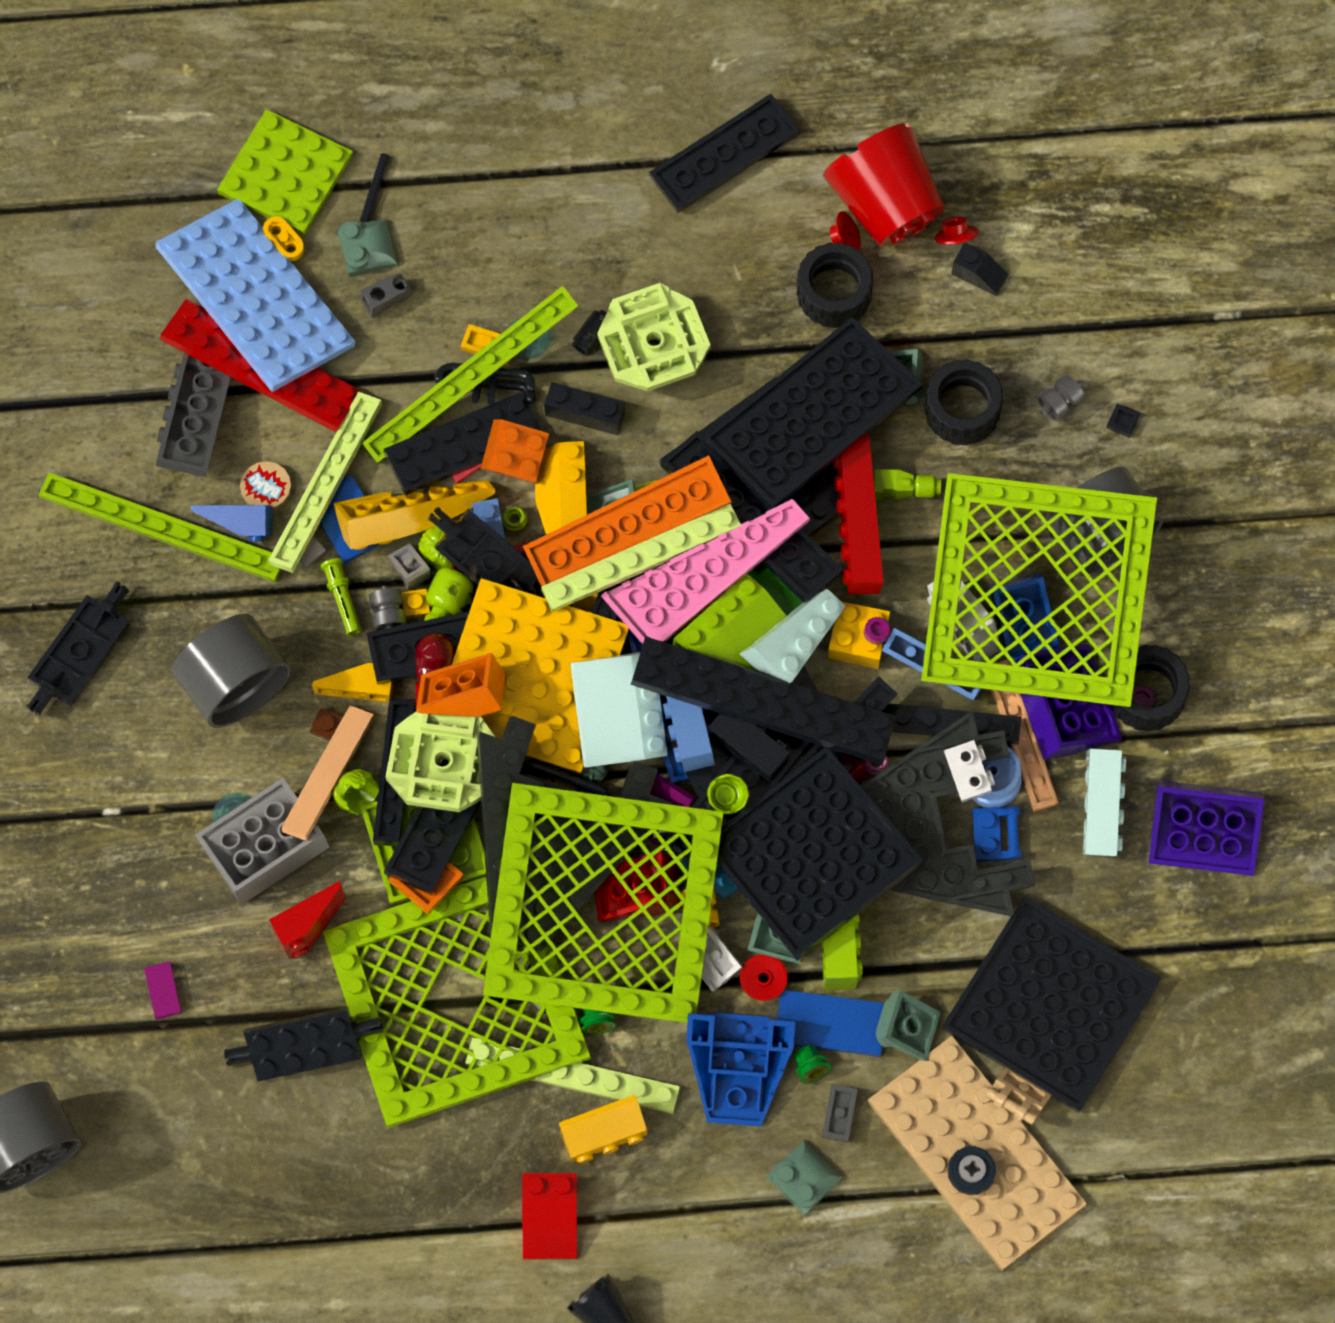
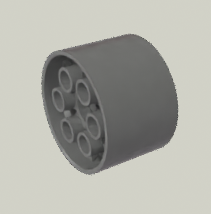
M1125 466L1107 470L1077 487L1080 489L1146 496ZM1048 512L1045 517L1046 521L1048 522L1058 513ZM1157 512L1155 513L1153 536L1163 524ZM1065 514L1073 525L1084 517ZM1062 516L1050 525L1058 536L1070 528ZM1092 517L1099 528L1111 520ZM1088 519L1076 528L1084 539L1097 531ZM1118 520L1122 527L1126 530L1127 521ZM1112 523L1103 530V533L1110 542H1113L1123 534L1115 523ZM1074 531L1061 539L1070 551L1082 542ZM1100 534L1088 542L1096 554L1108 545ZM1125 538L1114 545L1122 557ZM1085 545L1073 554L1081 565L1093 557ZM1111 548L1099 557L1107 568L1120 560ZM1069 557L1070 562L1072 563V565L1074 566V568L1077 570V569H1078V566H1077V565L1075 564V562L1071 559V557ZM1097 560L1085 568L1089 575L1104 570ZM1082 571L1078 573L1080 576H1085Z
M238 614L218 622L196 637L179 654L172 666L171 672L207 723L213 728H221L248 717L271 700L287 682L291 673V667L254 617L250 614Z
M40 1081L26 1084L0 1096V1194L30 1184L52 1172L70 1159L81 1146V1140L48 1082Z

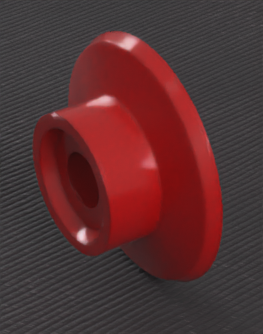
M840 211L836 216V224L830 227L831 240L833 243L839 242L851 245L859 251L861 249V241L858 228L847 212Z
M951 217L942 222L943 229L936 233L934 240L939 244L945 245L960 244L977 237L979 230L975 226L968 225L965 217Z
M762 954L753 956L745 962L740 972V983L743 990L755 1000H772L778 997L787 985L788 976L786 968L777 958ZM767 976L769 980L762 983L759 981V977Z

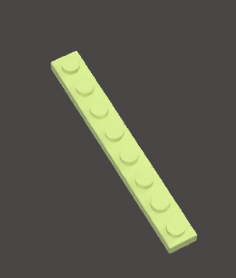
M361 392L357 393L350 406L349 413L336 432L268 560L270 565L291 573L294 572L382 407L380 399Z
M728 504L541 587V590L551 611L555 612L666 563L682 553L718 538L723 533H728L740 527L741 524L731 504Z
M472 1038L469 1050L477 1058L474 1067L478 1068L487 1065L481 1061L486 1058L493 1061L499 1049L488 1043L485 1045L481 1044L482 1040ZM505 1046L515 1052L520 1050L519 1048ZM505 1050L500 1054L499 1060L513 1056L514 1053ZM467 1055L466 1065H470L474 1057ZM583 1063L551 1071L550 1074L532 1079V1081L616 1101L636 1095L639 1106L671 1114L674 1113L680 1086Z

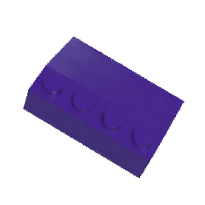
M1089 644L1075 646V649L1082 658H1085L1092 652ZM1067 647L1055 648L1053 651L1058 655ZM1048 649L1040 650L1034 654V657L1042 667L1054 658ZM1072 650L1060 658L1068 670L1080 661ZM1025 653L1024 655H1022L1015 661V663L1019 662L1028 654ZM1091 657L1086 663L1096 673L1098 668L1094 657ZM1031 658L1019 666L1039 669ZM1057 661L1045 669L1065 672ZM1083 664L1072 672L1075 674L1091 675ZM1021 694L1043 760L1070 756L1122 740L1111 705Z
M1157 780L1148 863L1254 876L1264 805L1262 792Z

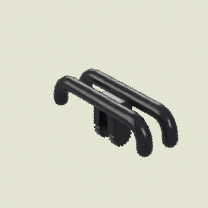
M447 363L439 367L434 376L435 382L438 384L447 377L448 373H452L463 363ZM501 367L476 386L472 393V403H478L482 387L489 388L487 401L488 404L494 405L497 389L519 390L525 393L527 403L533 404L536 399L535 379L526 370ZM498 377L522 379L523 381L498 379Z
M523 761L519 773L544 783L542 787L579 792L575 790V787L597 795L613 797L612 793L601 784L539 762ZM526 771H532L554 779V782L524 773Z

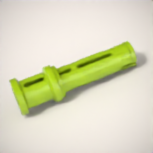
M333 558L323 562L320 567L322 571H325L328 580V590L334 594L347 636H354L363 630L348 591L350 582L348 578H345L341 566L343 564L342 558Z

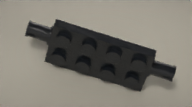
M440 507L434 510L439 518L433 513L430 514L428 520L445 533L434 546L435 549L477 585H479L482 578L529 594L541 596L537 589L540 582L529 559L471 509L468 508L456 521L444 513Z
M116 581L106 597L100 599V601L86 595L27 677L30 682L39 687L37 693L29 704L26 705L31 712L35 711V714L40 716L51 698L55 697L72 707L130 626V621L117 613L118 605L126 594L129 593V589L123 584L120 586L121 583Z
M349 1007L247 1028L244 1030L247 1045L225 1049L224 1056L225 1060L228 1059L226 1061L227 1066L250 1061L253 1064L257 1081L268 1080L361 1060L362 1054L359 1040L364 1036L383 1033V1023H380L382 1021L380 1016L357 1021L351 1017Z

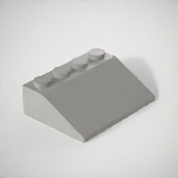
M281 778L195 834L198 842L241 905L330 848L317 824H315L306 841L282 832V825L298 799L284 778Z

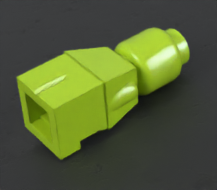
M875 469V500L883 501V497L901 499L913 497V494L918 498H933L935 494H941V479H936L934 475H917L914 478V475L898 469Z

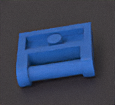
M1020 807L972 809L976 862L1018 861L1023 859L1022 850L1019 849L1018 832ZM1000 818H1007L1008 851H1001Z

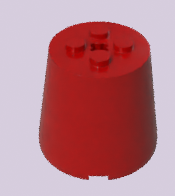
M900 123L865 139L857 144L859 150L848 157L845 153L842 154L823 173L827 183L879 247L896 245L912 234L917 235L927 228L926 225L936 219L945 209L913 128L909 123L907 125Z

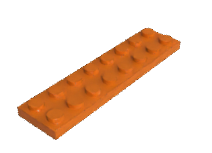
M708 455L524 545L523 548L541 586H544L732 502Z

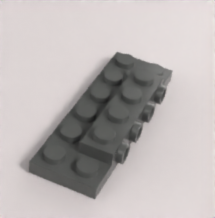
M184 353L181 364L176 363L173 378L177 379L176 385L171 384L168 399L172 400L171 405L165 406L163 421H166L165 428L160 427L157 442H161L156 466L206 477L231 377Z

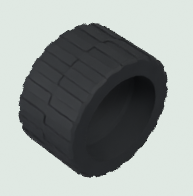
M839 242L819 245L814 250L809 251L806 257L802 259L797 274L798 304L802 308L803 313L811 321L819 323L821 326L832 328L840 327L851 317L857 321L866 313L872 297L873 270L864 254L851 245ZM838 269L852 275L858 282L859 288L848 299L829 301L814 292L811 287V281L823 271Z
M965 359L954 360L951 363L944 364L930 379L926 392L925 415L932 431L944 441H949L951 444L956 445L975 444L984 438L986 439L997 427V422L1001 415L1003 388L999 378L988 366L986 367L978 361L974 362ZM969 386L977 389L984 395L988 402V407L983 414L976 418L958 419L949 415L942 408L940 397L946 390L952 387Z
M1140 645L1138 648L1136 670L1152 669L1163 674L1173 687V696L1167 704L1155 708L1141 706L1133 700L1131 707L1111 705L1115 712L1114 714L1123 721L1122 723L1136 730L1151 731L1163 729V727L1169 726L1179 717L1190 691V676L1186 670V665L1180 660V657L1167 648L1159 647V645Z

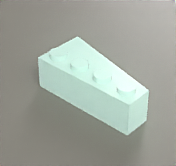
M825 589L808 602L798 606L786 618L779 621L771 630L743 650L740 655L758 672L791 683L845 608V605L828 589Z
M1089 749L1086 751V760H1089V766H1087L1085 772L1086 787H1088V792L1085 794L1084 806L1087 818L1084 819L1083 855L1117 856V851H1122L1123 837L1118 835V825H1123L1124 809H1119V802L1125 796V783H1120L1121 772L1126 771V757L1122 756V750Z

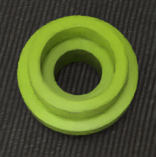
M510 507L502 515V524L508 531H521L527 524V514L522 508ZM517 517L520 520L518 523H511L510 519Z

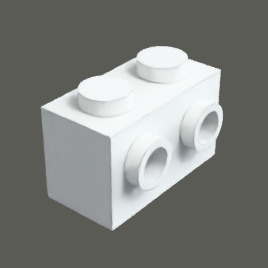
M973 740L944 750L962 803L992 793L990 786L995 785L991 771L984 770L982 761L986 760L981 745L976 746Z

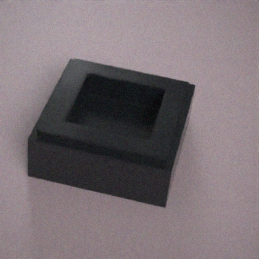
M1116 404L1106 428L1130 438L1140 413Z

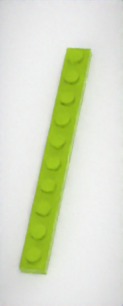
M564 286L560 287L362 442V444L375 461L379 463L386 458L383 453L384 448L414 436L575 310L578 304Z
M50 472L39 493L41 499L276 583L282 570L270 565L268 560L272 552Z

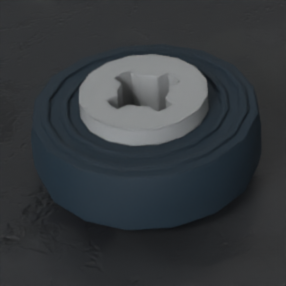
M976 1146L963 1147L957 1150L950 1158L947 1167L948 1178L952 1186L959 1192L967 1195H978L987 1191L993 1184L996 1175V1164L992 1156L984 1149Z

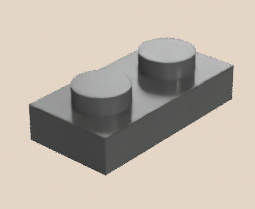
M831 1084L822 1138L848 1143L858 1089Z

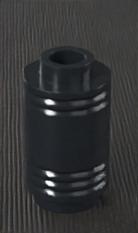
M593 310L573 337L572 346L585 356H588L590 353L593 354L598 345H600L598 331L607 314L606 311Z

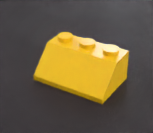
M636 1095L559 1122L561 1136L572 1163L577 1161L578 1164L591 1161L593 1155L601 1152L604 1155L613 1153L619 1149V1145L627 1142L629 1145L637 1144L643 1141V1137L647 1135L646 1125Z

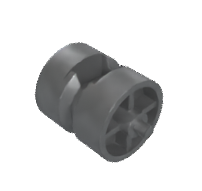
M1068 374L1062 375L1055 381L1054 388H1046L1037 395V401L1042 408L1041 414L1044 415L1046 413L1056 422L1067 415L1068 407H1077L1085 400V394L1080 387L1082 383L1080 381L1076 382Z
M382 586V589L369 594L370 608L375 612V616L372 618L374 631L407 624L404 610L400 608L404 604L402 590Z

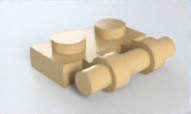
M1005 1067L994 1085L987 1092L986 1097L993 1100L994 1105L997 1107H1004L1014 1113L1016 1119L1020 1121L1025 1120L1032 1125L1037 1115L1040 1114L1049 1101L1051 1095Z

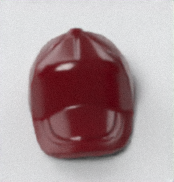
M431 633L418 642L415 651V661L419 682L421 681L422 674L452 665L455 656V646L445 635Z

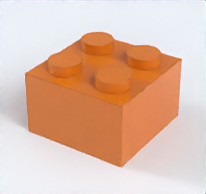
M502 419L494 420L481 469L523 482L536 483L549 433Z

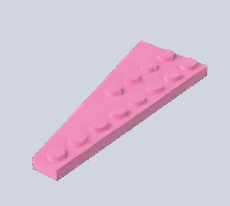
M791 499L767 511L766 514L750 522L747 521L728 533L719 535L718 538L708 543L701 544L670 559L669 562L653 570L650 569L644 572L645 574L631 581L628 580L609 592H604L601 597L642 644L645 636L666 642L808 523L810 518Z

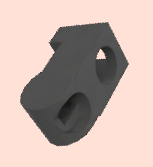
M396 274L361 290V301L370 317L374 318L382 310L408 298L412 291L402 274Z

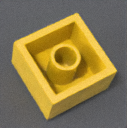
M842 602L845 608L835 620L828 650V659L879 669L884 643L876 645L868 642L864 636V627L867 621L874 617L883 618L889 623L890 611Z

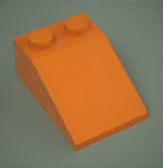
M492 653L422 674L416 710L422 714L471 717L492 714L502 708L506 674Z

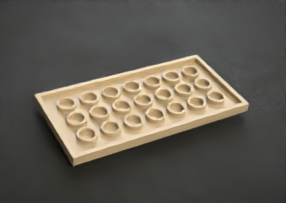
M951 1036L928 1054L927 1061L919 1060L869 1098L867 1102L1000 1270L1003 1271L1083 1209L1087 1203L1022 1122L1014 1117L1015 1114L1004 1107H997L994 1105L993 1100L986 1097L992 1085ZM976 1146L984 1149L992 1156L996 1164L994 1182L987 1191L981 1194L967 1195L961 1193L952 1186L948 1178L947 1167L950 1158L957 1150L963 1147Z

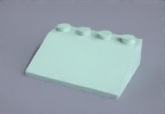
M640 652L570 663L584 767L668 756L660 694L630 685Z

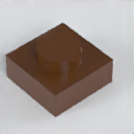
M320 708L310 729V734L330 741L343 717Z

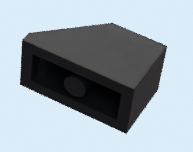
M964 242L957 254L952 267V275L997 296L1008 276V273L987 252Z

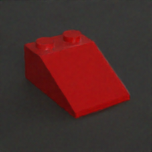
M662 851L653 856L661 868L673 860L669 854ZM646 856L632 859V861L636 865ZM650 859L638 867L646 879H649L658 872ZM628 861L621 862L615 870L621 876L631 869L632 866ZM676 863L664 871L673 883L679 880ZM635 870L623 879L631 891L643 883ZM613 872L595 891L598 921L600 922L627 919L640 909ZM661 874L650 882V885L658 895L670 886ZM678 884V885L676 886V888H677V889L679 890V892L681 893V891H680V884ZM644 886L634 894L643 906L655 898L647 886ZM673 889L661 897L669 910L681 902ZM658 901L646 909L650 916L666 913ZM641 912L636 917H644L645 915Z
M339 881L269 919L272 929L289 959L293 957L295 959L300 958L309 952L308 949L313 947L345 902L346 896Z
M522 1173L523 1260H577V1173Z

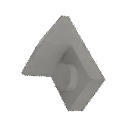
M410 543L388 555L391 564L401 575L408 590L430 578L428 565Z

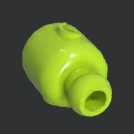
M448 567L440 568L435 574L426 595L427 603L433 608L425 616L424 621L463 613L466 605L472 604L473 580L455 569Z

